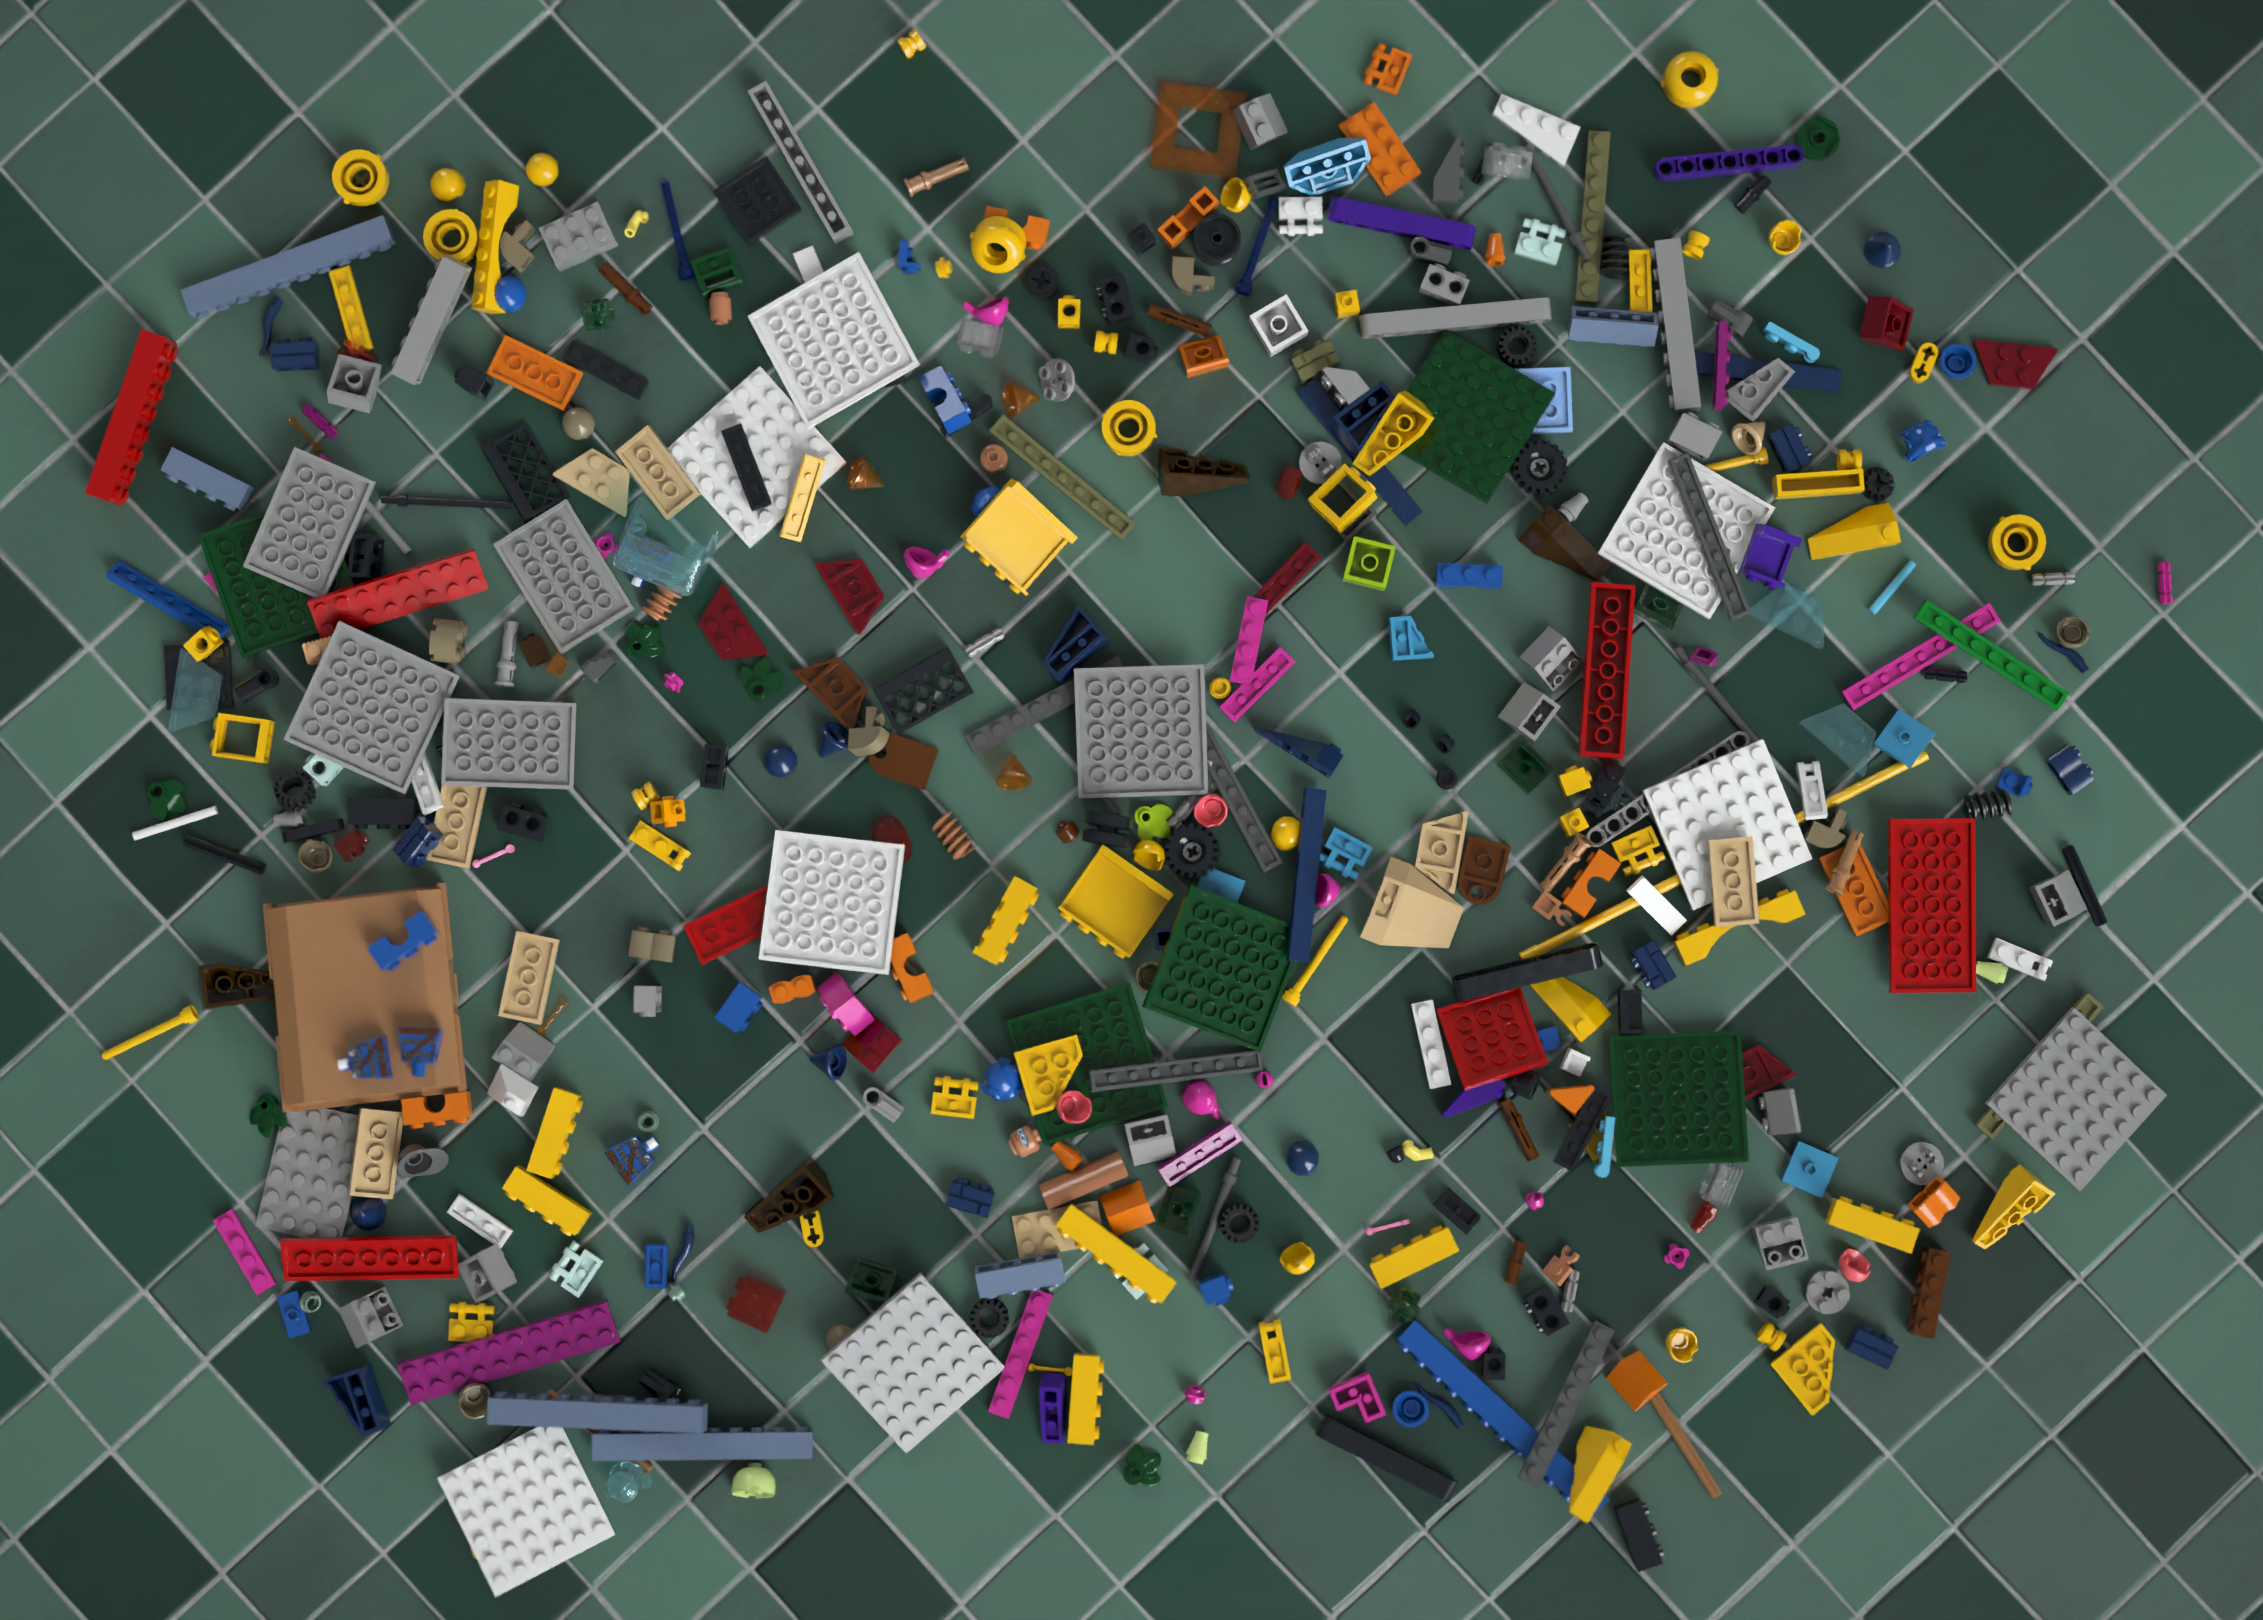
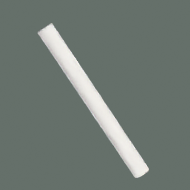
M212 806L132 832L134 840H138L216 815L218 810L216 806Z

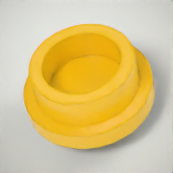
M944 257L939 258V261L935 262L938 276L940 278H950V273L953 272L951 262Z
M1215 678L1210 683L1209 691L1214 698L1224 699L1230 694L1231 685L1225 678Z

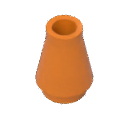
M1500 233L1489 234L1484 260H1486V265L1502 266L1503 261L1506 259L1502 235Z
M1062 1141L1056 1142L1051 1148L1066 1170L1074 1171L1083 1161V1158L1080 1156L1081 1153Z

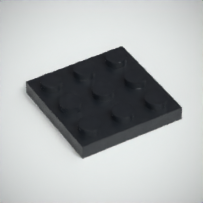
M767 156L713 190V193L748 246L802 211Z
M223 642L207 658L199 662L192 657L183 645L164 646L166 703L168 711L234 707L230 642Z

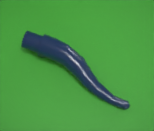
M277 298L272 305H269L264 316V344L259 353L260 356L265 354L269 346L272 324L283 304Z
M2038 633L2040 639L2048 647L2067 656L2081 673L2089 669L2084 662L2085 660L2075 650L2056 644L2046 639L2042 633Z
M685 1225L683 1247L673 1267L672 1282H676L677 1272L693 1248L695 1237L694 1225Z
M1420 1384L1416 1385L1420 1393L1429 1402L1445 1412L1456 1429L1464 1425L1460 1415L1452 1405L1430 1395L1423 1390Z

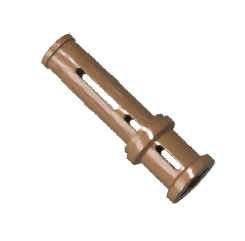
M963 157L928 173L922 171L920 175L911 179H903L910 197L921 190L931 189L935 183L969 171L965 158Z
M1856 830L1850 831L1851 833L1839 863L1831 871L1833 875L1829 885L1825 886L1826 891L1838 896H1843L1844 894L1843 888L1845 883L1851 877L1849 870L1864 837L1863 833L1860 832L1858 834Z
M1577 832L1574 841L1569 847L1566 846L1564 848V855L1540 883V886L1547 892H1551L1574 862L1580 861L1582 853L1587 847L1590 848L1592 846V842L1585 835Z

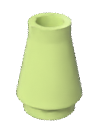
M1977 961L1976 974L1996 984L1998 982L2004 983L2008 967L2003 966V963Z
M1196 1431L1185 1453L1187 1461L1203 1465L1207 1456V1438L1209 1434Z

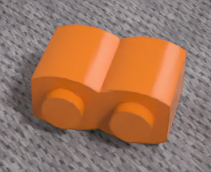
M801 975L791 981L774 983L769 987L773 1003L780 1004L790 1002L795 997H808L814 994L817 988L813 976Z
M1937 1176L1927 1184L1922 1192L1909 1202L1907 1207L1924 1225L1931 1228L1941 1222L1946 1212L1953 1210L1957 1206L1960 1197L1945 1180Z

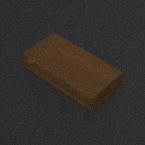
M556 653L545 671L559 679L570 660Z

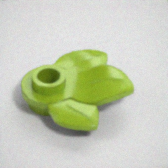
M1156 804L1151 808L1148 806L1139 807L1134 813V821L1138 825L1137 835L1142 841L1152 840L1153 836L1157 838H1168L1169 835L1171 836V828L1166 820L1171 817L1173 810L1163 804ZM1144 813L1148 814V819L1146 821L1142 820V815Z

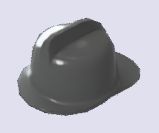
M411 1144L398 1152L400 1161L397 1171L405 1178L436 1174L447 1166L449 1161L448 1154L439 1148L426 1149L421 1144Z

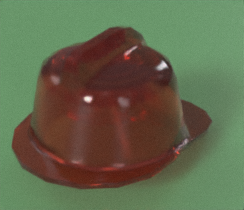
M883 816L874 821L870 831L872 841L905 845L903 864L907 862L912 855L913 847L902 823L893 816Z

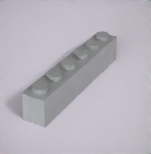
M443 256L437 261L435 265V270L437 271L434 277L430 278L427 283L426 289L428 291L425 298L422 297L418 303L417 309L419 311L417 316L413 317L410 321L408 336H405L401 341L400 348L402 349L400 354L394 358L391 367H393L391 374L412 385L421 383L472 270V267L451 256Z

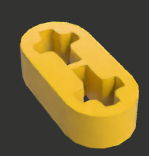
M1929 342L1924 343L1917 350L1909 369V378L1913 382L1922 383L1930 376L1938 356L1936 345ZM1929 348L1930 353L1933 355L1924 361L1925 353L1922 350ZM1921 365H1924L1922 369L1924 375L1919 378L1916 377L1917 373L1914 370H1918Z
M819 1210L813 1212L816 1214V1217L812 1219L813 1225H810L809 1219H805L804 1215L800 1217L803 1238L810 1247H817L824 1240ZM811 1228H814L815 1234L820 1235V1238L816 1241L817 1243H813V1240L808 1239V1236L811 1235Z

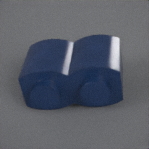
M2070 744L2063 746L2044 760L2066 793L2073 795L2094 781L2092 777L2094 773L2088 764L2082 763L2080 751Z

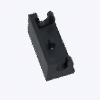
M1617 990L1618 1034L1643 1033L1642 990Z
M1449 1187L1433 1203L1437 1210L1466 1235L1481 1219V1216Z

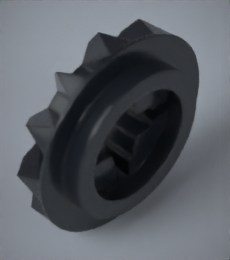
M1036 264L1029 268L1025 274V288L1034 297L1048 298L1055 293L1058 287V275L1051 266ZM1044 273V279L1048 283L1043 284L1041 290H1039V285L1034 280L1040 279V276Z
M1878 466L1870 468L1863 473L1865 490L1862 494L1867 499L1883 501L1893 493L1895 483L1893 475L1887 469ZM1877 477L1879 478L1880 482L1886 484L1879 487L1878 493L1876 486L1869 484L1871 482L1876 481Z

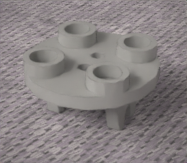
M1061 358L1051 359L1045 366L1039 369L1041 387L1045 399L1055 402L1065 401L1073 391H1076L1074 386L1075 375L1067 361Z
M1323 441L1308 445L1302 451L1299 459L1302 475L1309 482L1316 485L1324 484L1342 466L1341 455L1337 448Z
M1916 1142L1909 1145L1903 1151L1899 1159V1165L1904 1177L1911 1183L1927 1185L1937 1176L1940 1177L1944 1168V1161L1939 1149L1934 1145L1926 1142Z

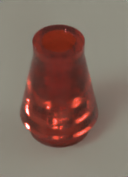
M1705 1200L1703 1204L1699 1205L1693 1222L1689 1227L1698 1234H1701L1718 1217L1719 1209Z

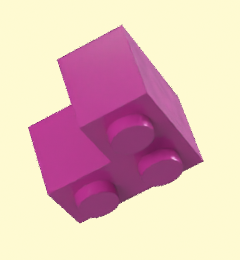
M837 972L817 988L821 994V997H819L820 1001L826 1008L830 1007L827 1011L834 1020L840 1019L838 1023L845 1032L850 1030L856 1036L875 1021L868 1008Z
M1368 1371L1328 1387L1337 1411L1358 1403L1366 1423L1386 1415Z

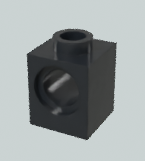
M1145 222L1127 233V240L1138 256H1141L1157 245V239Z
M1131 333L1125 358L1150 364L1151 359L1155 360L1159 347L1155 346L1156 340ZM1139 345H1146L1149 350L1146 354H1139L1136 349Z
M1528 1070L1514 1075L1510 1084L1511 1092L1532 1100L1540 1083V1074L1533 1070Z
M1767 1285L1763 1286L1753 1301L1754 1304L1776 1319H1779L1780 1316L1784 1317L1790 1308L1788 1306L1790 1301ZM1776 1297L1778 1305L1776 1308L1770 1309L1768 1302L1771 1298Z
M1488 1347V1350L1482 1353L1481 1378L1483 1380H1505V1352H1501V1348ZM1491 1358L1499 1359V1366L1495 1369L1488 1367V1362Z

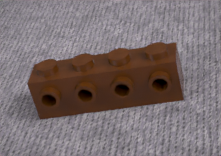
M1925 1246L1923 1251H1921L1919 1257L1920 1269L1915 1277V1294L1912 1295L1910 1303L1912 1307L1911 1314L1906 1322L1908 1333L1934 1339L1951 1256L1950 1252Z

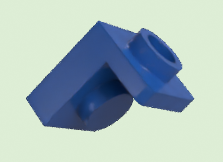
M900 240L898 268L903 270L902 273L915 274V271L921 270L920 263L908 262L913 259V247H910L909 241Z
M2004 767L1995 788L1999 790L2004 789L2007 793L2018 798L2024 797L2025 794H2029L2032 788V777L2029 775L2024 776Z

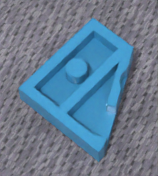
M1411 616L1388 618L1391 661L1434 658L1433 652L1428 649L1424 642V637L1417 630Z

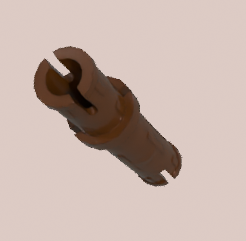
M605 262L600 266L598 272L626 298L625 301L628 304L631 303L643 316H646L651 311L650 309L653 306L609 262Z
M1151 303L1147 316L1164 321L1166 325L1170 323L1208 337L1212 324L1177 313L1173 308L1166 309ZM1160 313H1163V314L1169 315V316H1171V317L1177 318L1178 320H1175V319H1173V318H1170V317L1161 315ZM1181 320L1186 321V322L1191 323V324H1194V325H1197V326H1199V328H1198V327H1195V326H1192V325H1189V324H1187V323L1181 322Z
M1511 1097L1500 1101L1498 1104L1507 1119L1505 1122L1507 1125H1510L1526 1160L1529 1162L1536 1159L1540 1155L1521 1120L1523 1117L1521 1114H1518Z

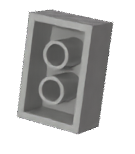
M598 201L539 228L555 266L560 272L619 246Z

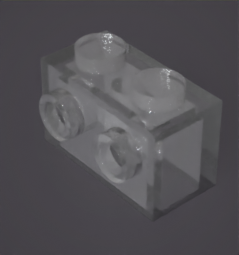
M1493 143L1492 146L1485 148L1482 174L1516 180L1530 178L1533 152L1526 151L1525 147L1514 146L1511 149L1506 148V144Z

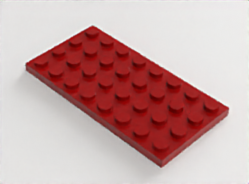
M1975 818L1888 819L1889 993L1976 992Z

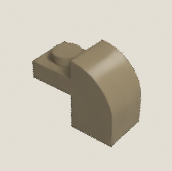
M526 220L523 224L519 223L514 228L512 236L505 231L500 240L502 255L520 273L535 258L523 246L536 230Z
M1173 257L1172 280L1175 287L1181 293L1192 296V288H1197V291L1209 292V289H1214L1215 276L1193 275L1194 258Z
M866 707L864 728L849 729L848 750L856 756L872 755L879 752L889 739L890 733L882 727L885 723L884 715L876 707Z
M1836 809L1828 826L1811 821L1803 836L1806 844L1819 849L1831 848L1840 844L1846 835L1838 831L1839 829L1843 830L1848 819L1845 818L1847 812L1842 809Z

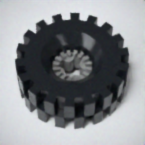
M1536 440V442L1531 441L1527 443L1513 463V479L1518 483V487L1524 489L1527 494L1532 493L1533 496H1545L1548 493H1552L1562 484L1566 477L1565 475L1568 471V467H1566L1568 463L1567 458H1564V452L1558 449V445L1550 444L1551 441L1546 440L1543 442L1542 440ZM1536 463L1545 466L1542 474L1534 471Z
M1189 823V826L1184 824L1180 826L1179 830L1175 829L1173 831L1174 834L1172 836L1169 835L1167 838L1168 843H1165L1167 863L1178 876L1184 877L1187 880H1200V877L1203 876L1206 878L1209 876V872H1214L1216 864L1220 862L1219 856H1221V851L1219 849V842L1208 828L1206 829L1202 825L1197 826L1194 823ZM1197 847L1198 856L1194 855L1190 858L1188 850Z

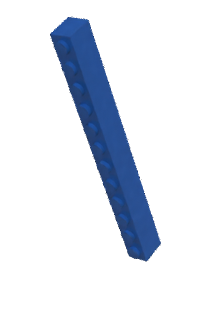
M1413 1318L1397 1335L1396 1338L1400 1341L1397 1345L1405 1353L1410 1350L1416 1356L1413 1360L1422 1368L1426 1365L1432 1371L1430 1375L1438 1383L1442 1380L1448 1385L1446 1390L1454 1398L1457 1395L1464 1400L1462 1405L1471 1413L1475 1410L1480 1415L1478 1420L1487 1428L1491 1425L1497 1430L1494 1434L1503 1443L1505 1440L1513 1445L1510 1449L1517 1456L1521 1457L1523 1454L1527 1458L1538 1432ZM1556 1450L1543 1479L1551 1487L1554 1485L1561 1489L1559 1494L1569 1502L1571 1486L1574 1482V1465ZM1606 1494L1602 1498L1601 1502L1599 1503L1597 1509L1595 1510L1591 1518H1593L1595 1514L1609 1500V1497Z

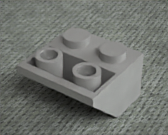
M1325 367L1322 370L1320 376L1322 380L1320 383L1326 391L1331 390L1335 396L1333 400L1340 409L1342 407L1345 409L1369 391V387L1356 371Z
M1683 413L1677 419L1666 443L1705 461L1718 442L1722 431L1718 430L1719 427L1714 423L1700 421L1699 417L1693 413Z
M1550 626L1519 657L1527 668L1553 692L1583 661L1566 638Z
M1523 682L1498 718L1533 743L1561 706L1544 693Z
M2069 869L2028 887L2047 927H2054L2087 909Z
M1167 1114L1125 1123L1134 1166L1172 1158L1176 1155Z
M1792 1215L1751 1226L1756 1248L1766 1271L1809 1260L1798 1217Z
M386 1287L380 1288L338 1309L356 1348L403 1326Z

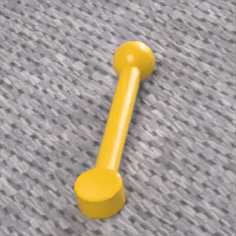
M1033 1363L1027 1366L1030 1372L1035 1370L1064 1373L1066 1376H1070L1073 1373L1071 1367H1066L1065 1369L1035 1366Z

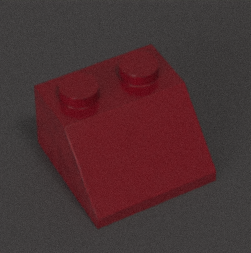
M1869 296L1865 307L1863 323L1860 327L1859 338L1870 344L1904 351L1914 310L1892 297Z
M872 1014L875 1021L856 1036L851 1033L842 1046L870 1072L875 1073L903 1039Z

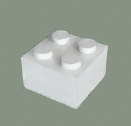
M1287 294L1249 316L1248 321L1270 357L1308 335V329Z

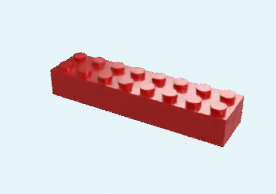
M141 329L85 491L86 494L120 507L127 501L130 482L132 483L136 476V464L141 461L143 456V444L150 436L149 427L151 421L155 420L158 401H161L164 395V383L168 381L171 375L170 366L172 360L174 361L178 355V345L170 339Z
M1592 582L1589 585L1577 757L1615 760L1624 758L1636 585Z

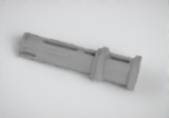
M504 622L501 658L497 663L498 677L494 684L496 686L514 687L512 681L513 672L516 669L514 654L518 622Z

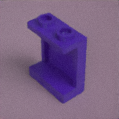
M1756 524L1739 573L1746 575V580L1755 583L1758 580L1764 582L1763 586L1769 589L1784 588L1785 583L1781 581L1794 547H1800L1802 538L1766 524Z

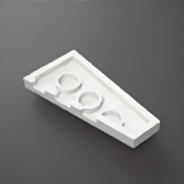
M1501 94L1493 113L1495 118L1514 132L1516 131L1523 136L1527 142L1535 145L1542 153L1551 157L1562 168L1564 167L1580 130L1579 126Z

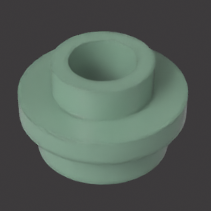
M653 1111L642 1112L637 1120L638 1127L646 1133L655 1131L659 1126L658 1115ZM647 1117L652 1119V1124L650 1126L645 1124V1119Z
M677 1282L673 1285L672 1283L668 1284L669 1290H667V1294L673 1302L681 1303V1299L686 1296Z
M308 1291L301 1296L299 1306L304 1312H315L321 1306V1298L315 1291Z

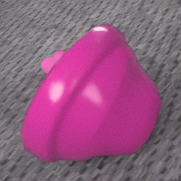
M1001 297L979 307L965 301L962 306L984 325L996 327L1003 322L1008 312L1009 299Z
M909 547L905 550L903 556L906 566L914 577L929 578L936 569L942 567L943 562L951 553L945 549L936 556L924 548Z
M1319 874L1317 880L1315 906L1323 908L1334 902L1340 893L1339 883L1328 874Z
M1196 1079L1190 1081L1182 1091V1100L1185 1107L1190 1112L1198 1115L1210 1113L1212 1118L1218 1121L1220 1112L1213 1086L1205 1080Z
M1451 1328L1443 1330L1444 1335L1450 1340V1343L1454 1345L1456 1350L1469 1360H1474L1485 1352L1491 1341L1490 1335L1483 1331L1456 1334Z

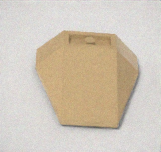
M1390 857L1383 875V881L1360 938L1385 946L1449 948L1464 907L1413 865Z

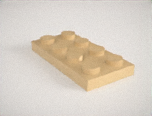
M650 425L644 427L615 451L666 520H670L702 494Z
M442 785L440 795L445 807L436 811L434 823L443 833V836L440 838L438 846L427 855L426 860L470 869L488 787Z
M1752 836L1707 840L1714 927L1758 924L1759 912Z
M516 931L498 1016L542 1025L560 942L559 939Z
M359 1108L348 1195L393 1199L398 1152L400 1150L403 1127V1112Z
M1097 1200L1074 1204L1102 1225ZM1069 1205L1012 1216L1019 1258L1079 1249L1075 1245L1076 1240L1070 1236L1066 1239L1057 1232L1058 1227L1055 1226Z

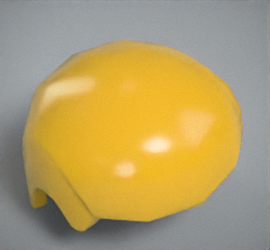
M538 153L532 156L526 165L528 179L537 186L545 187L552 184L559 174L557 160L550 154Z
M449 168L436 171L430 181L431 192L436 198L444 201H452L457 197H461L466 187L465 179L461 173Z
M1236 177L1230 179L1222 190L1221 205L1231 212H1240L1245 209L1251 199V192L1247 190L1249 185L1244 184L1243 180Z
M1784 220L1778 222L1769 232V245L1777 254L1787 255L1793 253L1801 243L1800 233L1802 230L1795 221Z
M1289 816L1276 820L1271 831V840L1276 848L1282 851H1292L1298 847L1300 821Z
M1142 840L1135 845L1133 853H1135L1134 861L1137 864L1153 871L1162 868L1165 861V851L1159 843L1153 840Z
M1298 1242L1287 1247L1282 1252L1280 1262L1289 1273L1303 1274L1310 1270L1314 1264V1253L1304 1242Z
M1685 1327L1673 1329L1666 1337L1665 1349L1672 1359L1680 1363L1690 1362L1692 1355L1698 1351L1697 1337L1693 1331Z

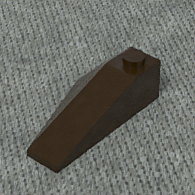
M1159 449L1158 483L1161 495L1169 497L1187 496L1250 482L1247 466L1220 460L1217 463L1208 460L1207 456L1200 455L1199 458L1187 455L1188 451L1180 449Z
M1550 505L1518 539L1534 555L1571 569L1594 581H1597L1611 566Z
M225 963L198 966L199 989L203 1011L275 999L274 980L270 979L269 971Z
M810 1157L749 1211L744 1218L760 1233L781 1225L783 1222L818 1211L834 1197L826 1173Z

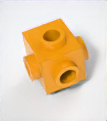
M664 796L661 801L650 802L652 824L664 823V827H676L677 822L686 821L684 800H675V796Z

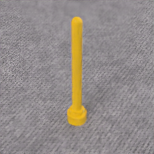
M1762 447L1760 452L1755 455L1741 456L1703 466L1715 472L1749 463L1759 464L1760 466L1768 464L1769 461L1766 448Z
M1342 915L1294 987L1284 992L1282 999L1296 1007L1300 1001L1299 997L1301 994L1299 993L1348 922L1347 916Z
M191 1004L183 1008L180 1015L104 1051L101 1057L107 1060L181 1023L191 1024L199 1020L198 1012Z

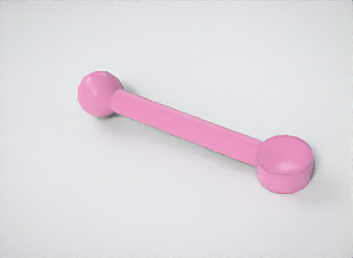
M509 844L505 849L483 859H475L472 862V866L478 868L482 863L507 852L513 853L515 847Z
M1406 1219L1376 1228L1368 1227L1365 1233L1371 1236L1374 1232L1410 1224V1221Z

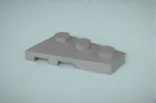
M1777 358L1725 391L1728 392V402L1754 422L1796 371L1780 358Z

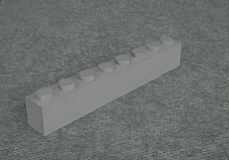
M767 81L748 90L747 92L834 244L853 235L850 225Z
M1681 239L1654 241V248H1650L1651 261L1656 262V269H1653L1654 282L1658 281L1659 290H1655L1656 302L1661 303V311H1658L1659 324H1663L1664 332H1660L1661 343L1666 345L1667 353H1663L1664 366L1669 368V374H1666L1667 387H1671L1672 395H1668L1669 408H1674V414L1700 411L1701 401Z

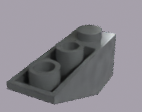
M1457 136L1433 178L1431 204L1457 205L1459 199L1463 198V186L1459 185V179L1464 174V164H1460V156H1464V143H1461V136Z

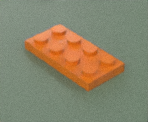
M1375 102L1338 125L1345 138L1366 139L1371 160L1365 165V168L1385 198L1421 175L1422 172Z
M507 335L504 336L486 372L487 375L564 412L584 374Z
M1861 843L1849 870L1851 877L1845 883L1843 888L1844 894L1843 896L1835 895L1855 937L1888 922V901ZM1845 846L1818 858L1829 882L1833 875L1831 871L1834 867H1837Z

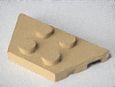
M592 448L554 472V477L626 518L630 471Z
M1467 811L1424 823L1421 827L1415 868L1450 894H1455L1469 813Z

